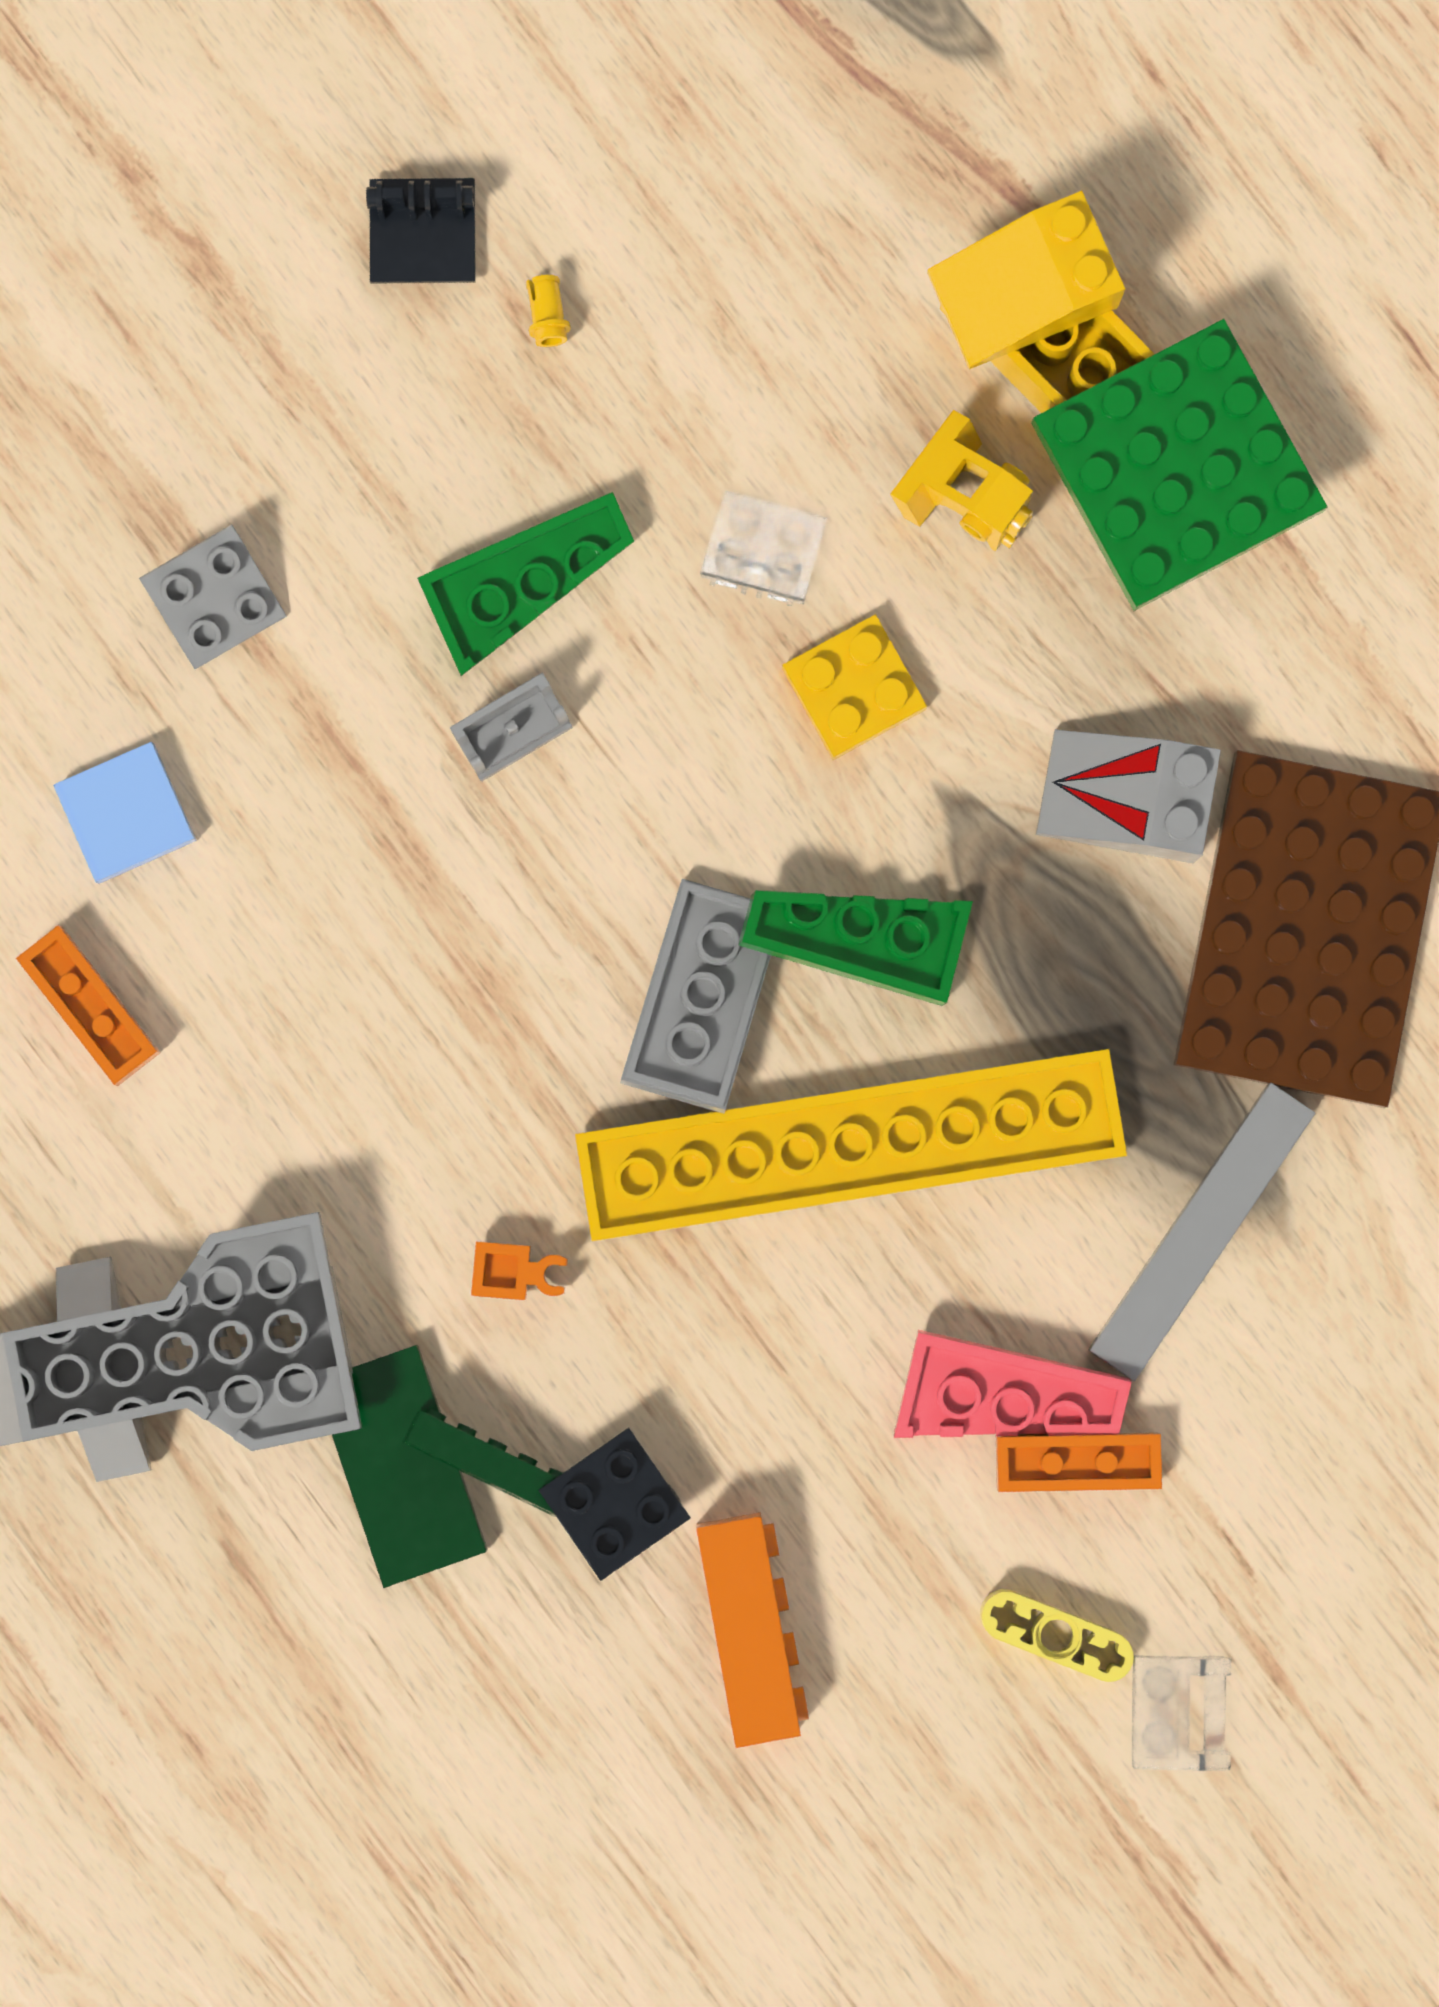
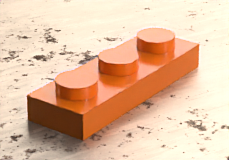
M56 926L16 958L114 1085L119 1086L160 1054L157 1047L63 927Z
M1160 1433L995 1436L996 1488L998 1492L1162 1489Z

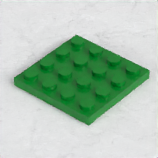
M1225 319L1206 327L1033 417L1031 422L1133 611L1314 518L1328 508Z

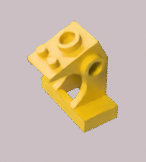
M953 410L890 495L903 517L919 527L935 506L943 505L963 516L959 524L972 537L982 542L987 540L994 551L998 549L1001 543L1010 549L1017 539L1016 536L1033 518L1031 516L1033 511L1028 508L1033 490L1027 486L1030 480L1014 465L1004 462L1000 467L976 453L982 442L971 420ZM964 471L971 472L984 480L971 498L950 487L959 474Z

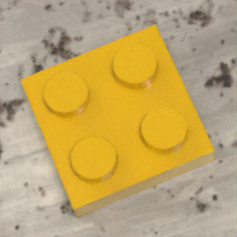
M876 614L782 664L783 672L832 760L843 756L927 709L924 699Z

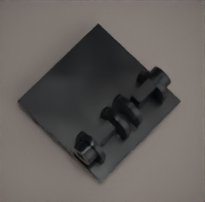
M475 178L369 179V187L366 188V203L370 214V284L476 283Z
M629 1427L538 1490L600 1581L691 1519L674 1489L663 1478Z

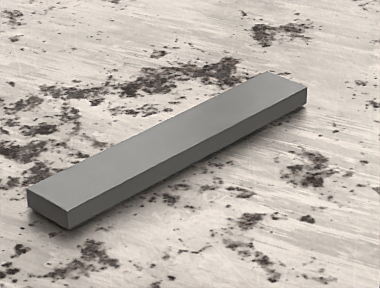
M1269 1083L1266 1085L1088 1350L1132 1381H1136L1315 1115L1314 1111L1274 1084Z

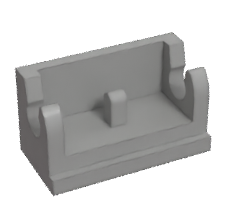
M543 672L450 727L454 738L481 782L573 728L566 711L556 699Z

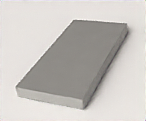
M681 880L621 1077V1084L725 1114L771 958L769 954L738 945L750 898L689 880Z

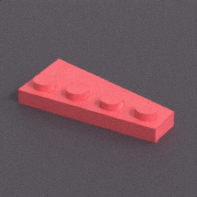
M918 1329L894 1429V1438H913V1436L918 1435L963 1437V1435L996 1434V1437L1018 1436V1434H1048V1436L1119 1435L1132 1382L1130 1378Z

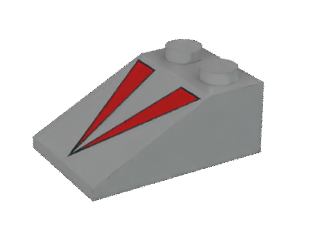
M1055 729L1036 835L1194 863L1203 856L1221 750L1171 740Z

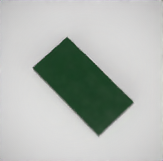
M414 1345L352 1367V1378L362 1428L332 1434V1438L383 1588L487 1552L488 1548L462 1472L402 1443L418 1411L426 1413L427 1409L430 1408L441 1413L419 1346Z

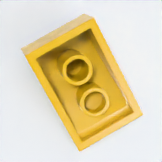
M1082 190L1025 214L927 270L929 279L969 370L1118 308L1125 292L1124 284Z

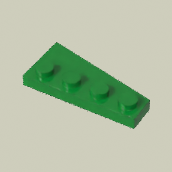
M611 492L417 577L460 676L462 677L634 543V539L614 493Z
M756 890L750 898L738 945L943 1006L949 998L973 901L954 900L953 902H938L918 898L897 900L858 895L837 897L818 893Z

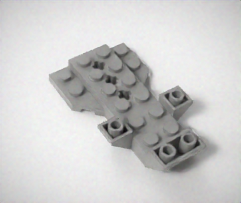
M320 1212L210 1234L197 1252L198 1255L165 1300L121 1308L111 1257L56 1268L57 1322L0 1333V1446L78 1431L95 1480L99 1482L151 1471L142 1417L184 1408L209 1421L250 1451L361 1429L362 1424L352 1378V1363L333 1266L330 1265ZM284 1315H289L291 1323H300L302 1329L301 1336H294L296 1344L291 1347H287L284 1339H275L273 1334V1327L281 1325L279 1318ZM235 1326L237 1334H245L247 1337V1347L240 1348L242 1355L237 1358H233L231 1350H222L220 1347V1337H227L226 1328ZM177 1337L181 1338L183 1345H191L193 1350V1357L186 1359L188 1366L183 1369L179 1368L177 1361H168L166 1357V1349L174 1348L172 1340Z

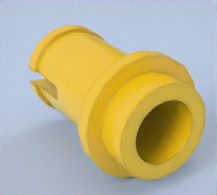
M539 275L532 277V280L526 281L533 322L529 326L528 331L529 335L535 338L536 345L540 347H554L567 341V333L571 329L570 322L564 320L559 288L560 279L555 275Z

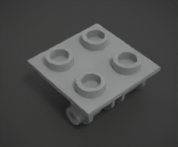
M232 524L139 578L194 669L199 668L287 617Z

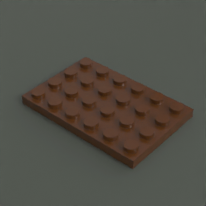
M1240 750L1234 753L1175 1054V1066L1263 1084L1272 1083L1277 1087L1388 1108L1439 842V791Z

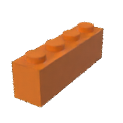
M761 1512L696 1524L735 1747L739 1748L799 1737L801 1733L798 1721L809 1720L803 1686L792 1688L789 1666L799 1665L794 1633L782 1634L779 1612L789 1610L784 1578L773 1579L769 1557L779 1556L774 1523L763 1525Z

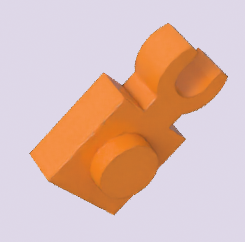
M476 1241L471 1296L526 1300L528 1285H536L542 1293L549 1296L565 1294V1287L548 1284L545 1279V1272L551 1265L567 1266L568 1259L560 1255H548L539 1262H530L531 1246Z

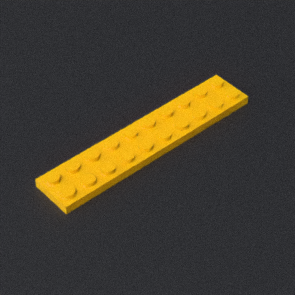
M1109 1049L725 1110V1114L710 1112L575 1134L592 1242L1127 1156Z

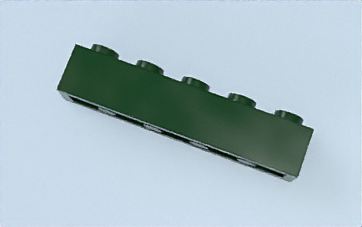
M428 1408L426 1413L423 1411L416 1413L402 1442L403 1444L556 1517L538 1490L561 1475L562 1472L553 1468H549L548 1472L536 1467L537 1460L523 1453H519L518 1457H515L505 1452L508 1446L492 1438L484 1442L475 1437L476 1430L461 1423H458L456 1428L444 1422L446 1416L433 1409Z

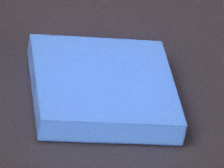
M152 742L53 785L92 876L98 884L197 841L155 744Z

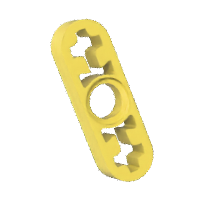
M1008 1589L996 1590L990 1593L982 1602L980 1608L981 1623L985 1630L999 1641L1105 1682H1114L1122 1679L1128 1674L1133 1665L1134 1655L1130 1643L1114 1630ZM1007 1600L1013 1601L1014 1612L1031 1620V1609L1041 1611L1032 1624L1031 1640L1029 1642L1022 1640L1021 1637L1027 1630L1014 1623H1007L1004 1630L997 1629L998 1620L991 1615L993 1607L1003 1608ZM1052 1620L1065 1621L1072 1631L1070 1643L1059 1651L1047 1649L1041 1641L1043 1627ZM1082 1630L1092 1631L1086 1641L1097 1647L1105 1648L1109 1641H1115L1114 1650L1121 1655L1119 1664L1109 1663L1106 1670L1099 1669L1100 1660L1093 1654L1085 1651L1081 1653L1080 1662L1073 1660V1656L1078 1652L1082 1644Z

